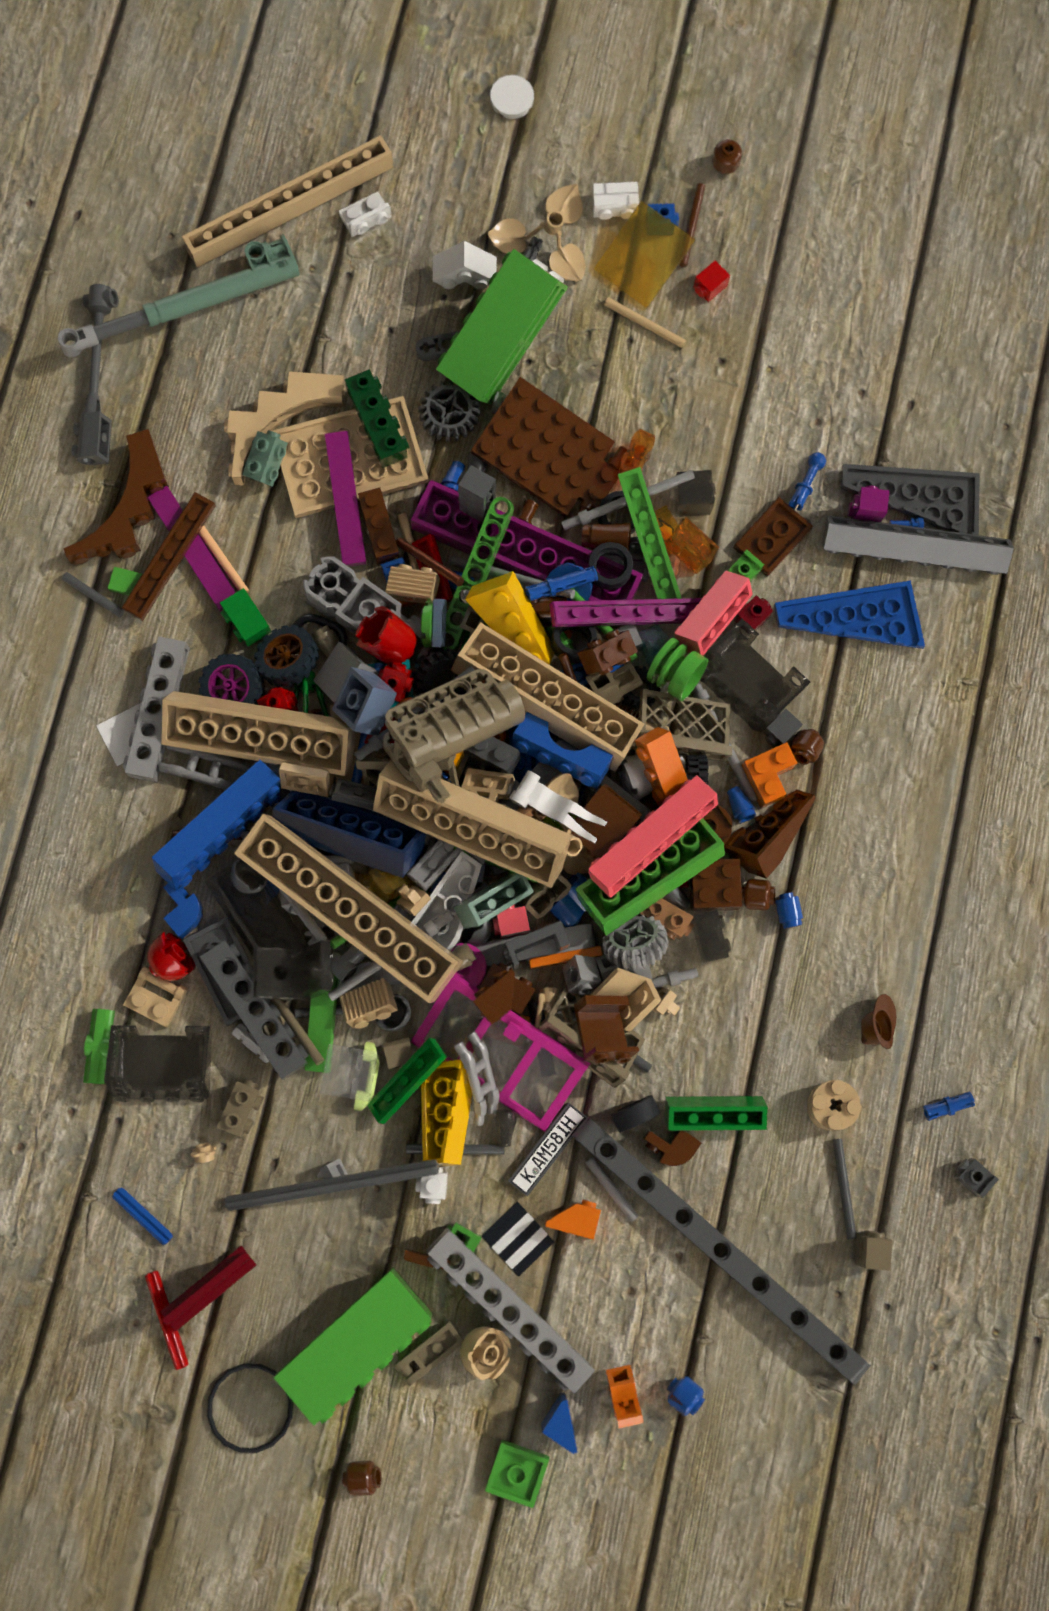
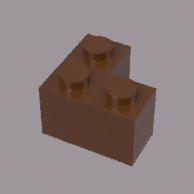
M501 962L499 965L493 963L479 990L484 986L490 988L496 983L493 979L504 970L508 973L513 969ZM522 976L519 980L517 978L514 980L511 1011L517 1015H522L535 992V989L532 988L533 983Z

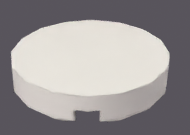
M506 75L499 78L493 84L490 91L491 105L496 113L499 112L508 119H517L525 116L534 103L533 88L523 77Z

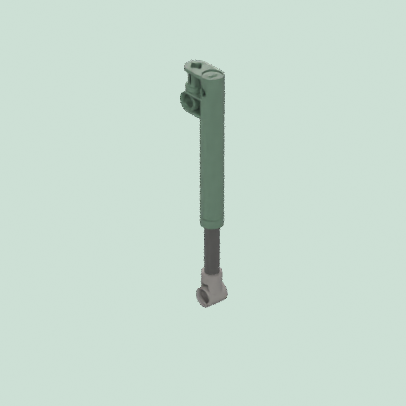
M281 234L280 239L269 243L266 241L261 243L258 241L249 242L245 246V258L248 269L155 300L153 303L149 302L142 305V310L96 326L90 324L75 330L71 328L61 330L58 334V342L62 352L67 357H76L82 350L98 345V341L147 324L150 327L159 325V323H165L300 276L297 262L285 235ZM253 254L260 255L257 258L251 257ZM68 341H75L72 345H66Z

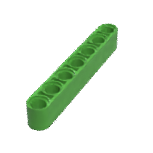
M497 497L491 502L462 574L464 582L461 586L457 587L446 614V635L448 633L453 635L455 641L451 647L446 645L442 647L445 651L447 648L457 649L466 630L460 628V625H456L452 619L456 612H460L464 618L470 606L469 603L462 601L460 592L461 590H470L472 586L487 580L513 515L514 506L505 497ZM500 502H506L508 505V510L503 515H499L496 510ZM491 524H496L499 527V533L495 537L488 535L487 530ZM483 546H487L490 550V555L486 559H481L479 556V550ZM474 568H478L481 572V577L478 581H473L470 578V572Z

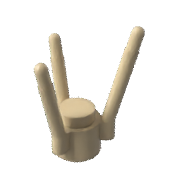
M548 987L539 990L535 1019L536 1028L540 1025L542 1009L546 1018L558 998V988ZM562 1011L565 1022H567L565 1012Z

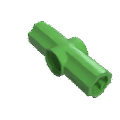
M92 1009L90 1033L87 1035L84 1045L86 1064L83 1083L106 1085L108 1063L114 1049V1038L112 1036L115 1017L114 1010Z

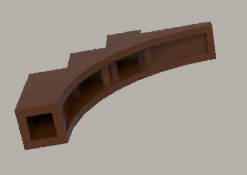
M149 429L126 436L130 452V471L122 498L111 516L95 532L83 540L64 548L65 555L71 564H82L95 556L104 557L109 555L111 551H115L118 558H130L136 552L141 551L133 526H143L148 524L150 520L155 519L147 494H154L168 486Z

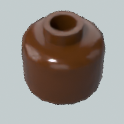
M731 139L721 140L717 143L712 156V164L717 172L731 174L738 169L742 158L741 146Z
M804 729L796 733L790 749L796 761L806 765L818 760L824 747V741L816 730Z
M749 879L745 887L741 886L742 901H744L747 909L766 911L771 905L775 904L776 888L772 886L769 880Z
M371 1460L351 1462L347 1466V1470L342 1474L343 1487L347 1488L351 1496L373 1495L377 1488L381 1486V1470Z

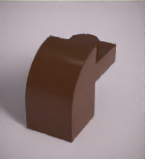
M678 1130L669 1144L651 1131H647L643 1137L647 1142L645 1146L655 1154H658L659 1151L662 1152L658 1162L668 1166L685 1164L694 1156L702 1142L685 1130Z

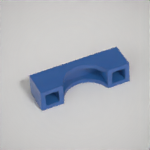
M527 712L524 722L518 725L513 734L511 746L518 749L521 753H527L537 758L543 764H548L558 769L562 774L569 773L584 785L597 789L610 768L613 755L592 744L582 750L564 749L551 739L548 731L549 722Z

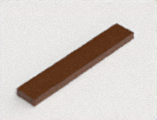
M194 492L121 607L123 611L144 621L215 508L216 504L213 501Z

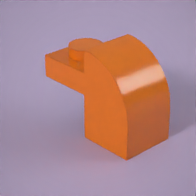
M626 1365L607 1369L608 1386L618 1428L644 1423L631 1366Z

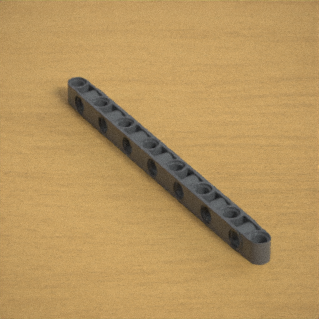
M587 1117L572 1134L582 1146L854 1385L858 1383L871 1366L867 1361L593 1120ZM606 1142L610 1143L613 1147V1153L609 1157H604L600 1153L601 1145ZM641 1176H647L650 1179V1186L646 1190H641L638 1187V1179ZM680 1209H685L688 1213V1218L683 1223H678L675 1218L677 1211ZM717 1243L725 1245L726 1250L722 1256L714 1254V1246ZM761 1276L764 1281L763 1286L758 1290H754L752 1281L755 1277ZM800 1310L802 1314L801 1320L798 1323H792L790 1319L792 1312ZM839 1345V1355L831 1357L829 1354L831 1346Z

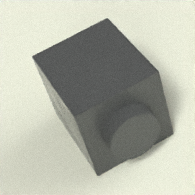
M785 709L765 729L763 734L766 735L765 739L773 747L780 746L786 743L803 724L791 712Z

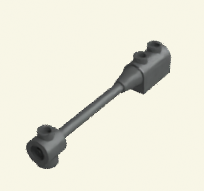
M93 284L89 287V294L83 295L85 308L94 314V326L102 324L104 316L109 315L111 308L117 307L119 304L116 290L107 285ZM102 340L98 341V345L92 346L89 394L80 415V421L73 425L74 434L78 437V444L72 445V455L74 458H77L79 463L86 465L109 464L112 420L101 413L98 395Z

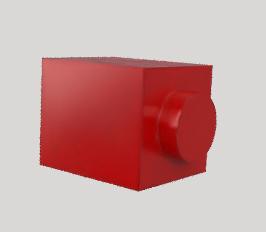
M714 260L695 277L693 288L700 298H704L709 303L728 286L731 275Z

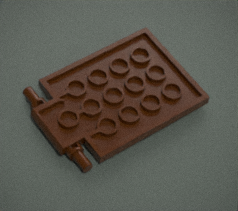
M519 377L470 453L566 518L577 500L581 501L578 512L583 510L590 511L600 506L601 501L609 494L619 479L618 474L622 473L619 471L622 465L621 461L628 450L624 446H620L614 457H610L608 462L604 461V458L615 443L614 440L522 377Z

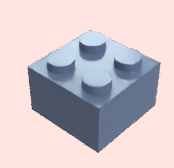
M350 667L332 710L353 731L369 735L376 734L378 736L385 723L386 713L393 705L397 693L375 673Z

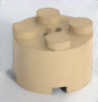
M831 1080L819 1084L810 1092L807 1101V1113L810 1120L818 1128L827 1131L848 1128L857 1120L862 1109L860 1098L855 1089L841 1080ZM836 1101V1109L830 1110L831 1102Z

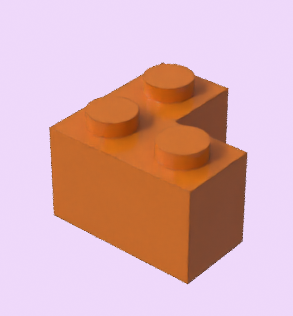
M787 742L748 759L742 764V768L758 798L757 802L761 809L782 800L787 795L778 775L792 770L797 765V761Z

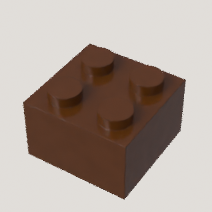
M718 859L689 879L691 911L739 910L742 907L740 859Z

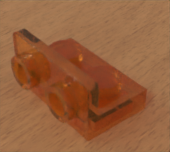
M687 517L680 521L674 533L664 542L665 547L695 574H698L711 563L719 549V546Z

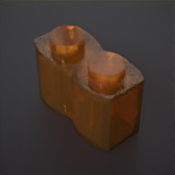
M642 429L635 432L629 449L621 459L619 474L640 467L643 472L644 464L648 462L652 455L655 435Z

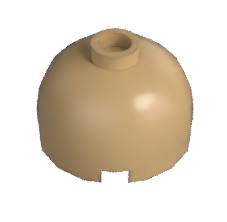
M482 1326L471 1330L465 1336L460 1348V1359L464 1368L474 1377L480 1380L488 1378L492 1380L503 1373L508 1365L510 1357H507L508 1348L511 1349V1344L508 1337L501 1330Z

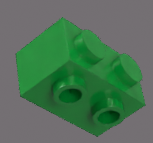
M244 588L220 602L223 608L220 613L227 624L232 622L236 628L233 630V633L240 643L244 641L249 647L265 635L271 633L268 623Z

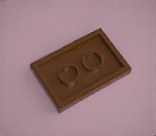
M778 497L736 542L733 548L741 555L746 550L752 553L764 564L761 572L768 577L811 531L813 525Z

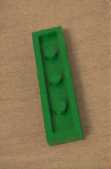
M428 1038L367 1105L379 1124H385L447 1058L435 1039Z

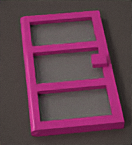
M454 974L439 995L415 1036L412 1037L411 1043L420 1048L428 1038L435 1039L447 1056L443 1061L446 1062L460 1059L454 1046L462 1041L467 1050L473 1055L475 1062H477L479 1058H477L473 1045L467 1038V1035L475 1031L488 1049V1058L496 1088L499 1091V1102L545 1132L590 1063L512 1011L491 1026L473 1003L476 999L474 994L479 989L457 974ZM482 1070L477 1074L480 1086L485 1083Z

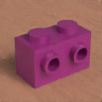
M872 485L861 487L858 494H854L852 503L848 505L847 516L851 517V519L881 522L888 511L889 490L878 489V487Z

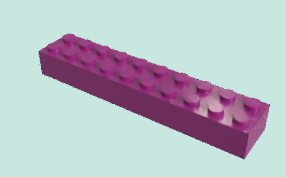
M430 480L411 518L412 530L424 535L432 534L435 540L470 555L483 523L460 511L459 493ZM496 509L499 515L505 514V512ZM512 516L493 566L545 581L550 572L560 564L573 563L584 569L588 568L589 557L592 551ZM491 524L487 530L488 535L495 537L499 533V527L496 524ZM487 546L481 547L479 550L480 558H488L490 555L489 548ZM601 556L596 564L598 573L604 578H617L624 571V565L604 556ZM632 569L631 577L627 583L614 590L601 589L592 582L593 589L588 601L633 600L643 574Z

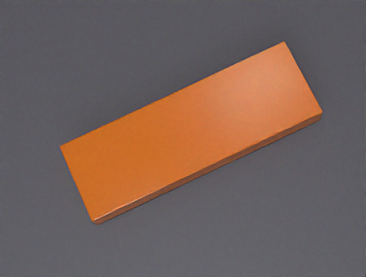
M595 946L530 958L529 967L530 970L566 964L574 955L596 958L602 956L601 947Z

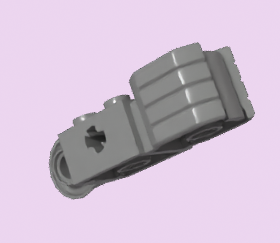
M332 556L320 558L321 565L318 564L313 568L309 575V581L303 580L308 604L326 617L336 618V622L353 634H356L358 626L365 616L370 618L376 613L374 610L376 607L384 606L414 630L416 645L424 647L422 639H426L425 633H422L421 619L415 615H412L410 619L401 614L400 602L366 578L362 577L361 580L356 578L354 570Z

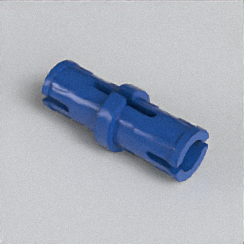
M968 1091L950 1098L946 1096L941 1101L924 1105L923 1112L926 1119L930 1121L945 1115L952 1116L957 1111L974 1107L975 1101L971 1092Z

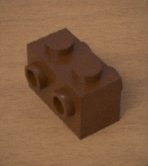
M618 629L612 630L605 634L606 638L602 640L599 638L589 642L587 648L577 653L587 675L597 672L600 675H604L613 670V665L617 664L619 666L631 660L630 656L638 651L629 630L619 632Z

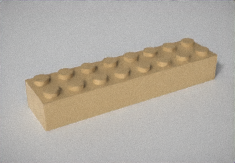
M481 622L458 654L451 671L459 675L472 666L475 670H487L497 683L507 679L518 691L524 705L525 715L529 712L549 722L548 731L579 750L585 749L592 744L612 754L613 758L610 769L613 771L617 770L644 726L643 722ZM477 678L476 683L479 681H481L483 684L485 683V679L480 680L479 678Z
M173 691L162 700L161 745L255 761L261 760L262 762L281 765L282 762L297 764L310 768H319L329 771L331 774L343 776L354 765L353 753L355 751L356 731H353L340 718Z
M392 760L388 762L379 774L373 811L552 888L562 871L572 838L571 834L441 779V783L449 792L450 797L446 798L443 803H437L428 789L421 792L414 781H408Z

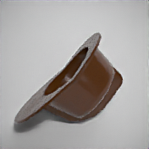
M881 994L877 997L874 1010L861 1019V1042L865 1045H881L885 1049H890L893 1045L897 1015L894 1002L888 995Z

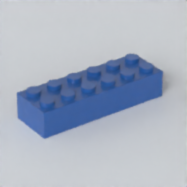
M258 760L151 857L155 871L175 891L180 887H186L198 870L201 872L208 867L213 856L222 854L233 838L238 839L246 831L245 827L249 823L257 822L268 806L273 807L280 800V778L261 760Z

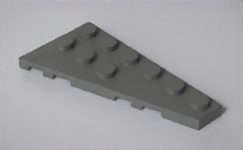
M854 464L842 465L841 489L856 495L861 487L869 485L876 486L878 489L889 490V508L914 518H923L925 522L950 532L979 535L980 473Z

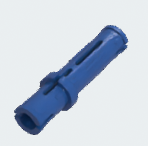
M594 566L557 578L551 579L549 577L538 584L526 586V594L530 602L549 595L553 597L558 592L598 581V575Z

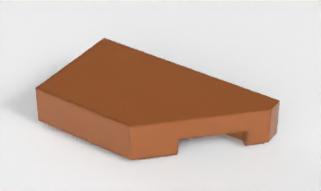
M411 1249L405 1250L403 1258L405 1261L434 1268L427 1260L428 1254Z

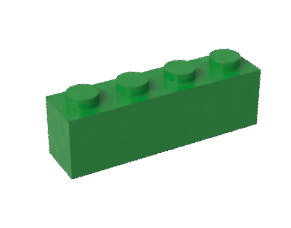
M665 1096V1122L668 1130H767L768 1106L762 1096Z

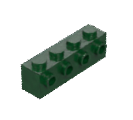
M369 369L344 379L346 390L382 468L408 458L407 449L410 448L405 435L400 436L399 422L395 415L391 416L388 410L391 409V405L387 396L382 397L380 389H382L377 375L373 377Z

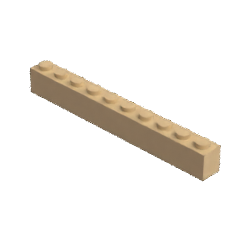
M380 135L183 235L182 238L186 250L196 267H199L392 169V152Z

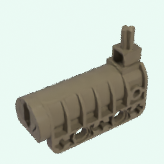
M477 669L388 710L385 716V725L389 731L383 737V748L408 781H414L421 792L428 789L437 803H443L446 798L450 797V794L441 783L442 770L437 763L523 723L525 719L524 705L518 691L510 681L506 679L497 683L487 670ZM477 678L480 680L485 679V683L483 684L481 681L476 683ZM458 687L464 688L467 693L463 695H458L453 690ZM436 697H438V699H443V698H444L443 703H441L440 701H435V698H436ZM421 707L425 712L414 714L411 709ZM393 717H395L396 719H400V718H401V722L398 723L396 720H395V721H392V718H393ZM390 739H393L395 743L390 744Z

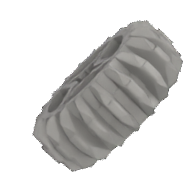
M644 915L633 917L602 938L603 951L610 964H615L617 968L624 967L626 971L629 968H634L636 971L638 967L646 969L648 964L655 965V960H662V955L666 954L669 943L667 931L660 920H655L653 916L646 918Z

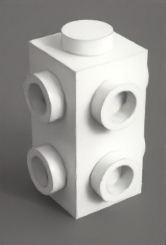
M439 1167L438 1174L416 1179V1192H420V1198H425V1203L440 1204L441 1199H446L448 1172H443V1167Z

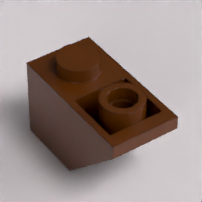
M505 970L493 979L496 982L490 988L484 986L474 994L476 997L473 1001L474 1005L491 1026L511 1011L515 980L513 970L508 973Z

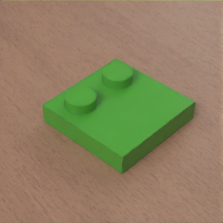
M501 1440L485 1491L533 1508L550 1456Z

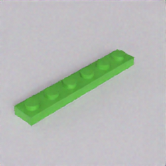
M637 467L618 474L657 599H682L641 468Z

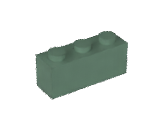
M516 872L508 873L455 905L454 909L464 929L477 927L534 891L527 877Z

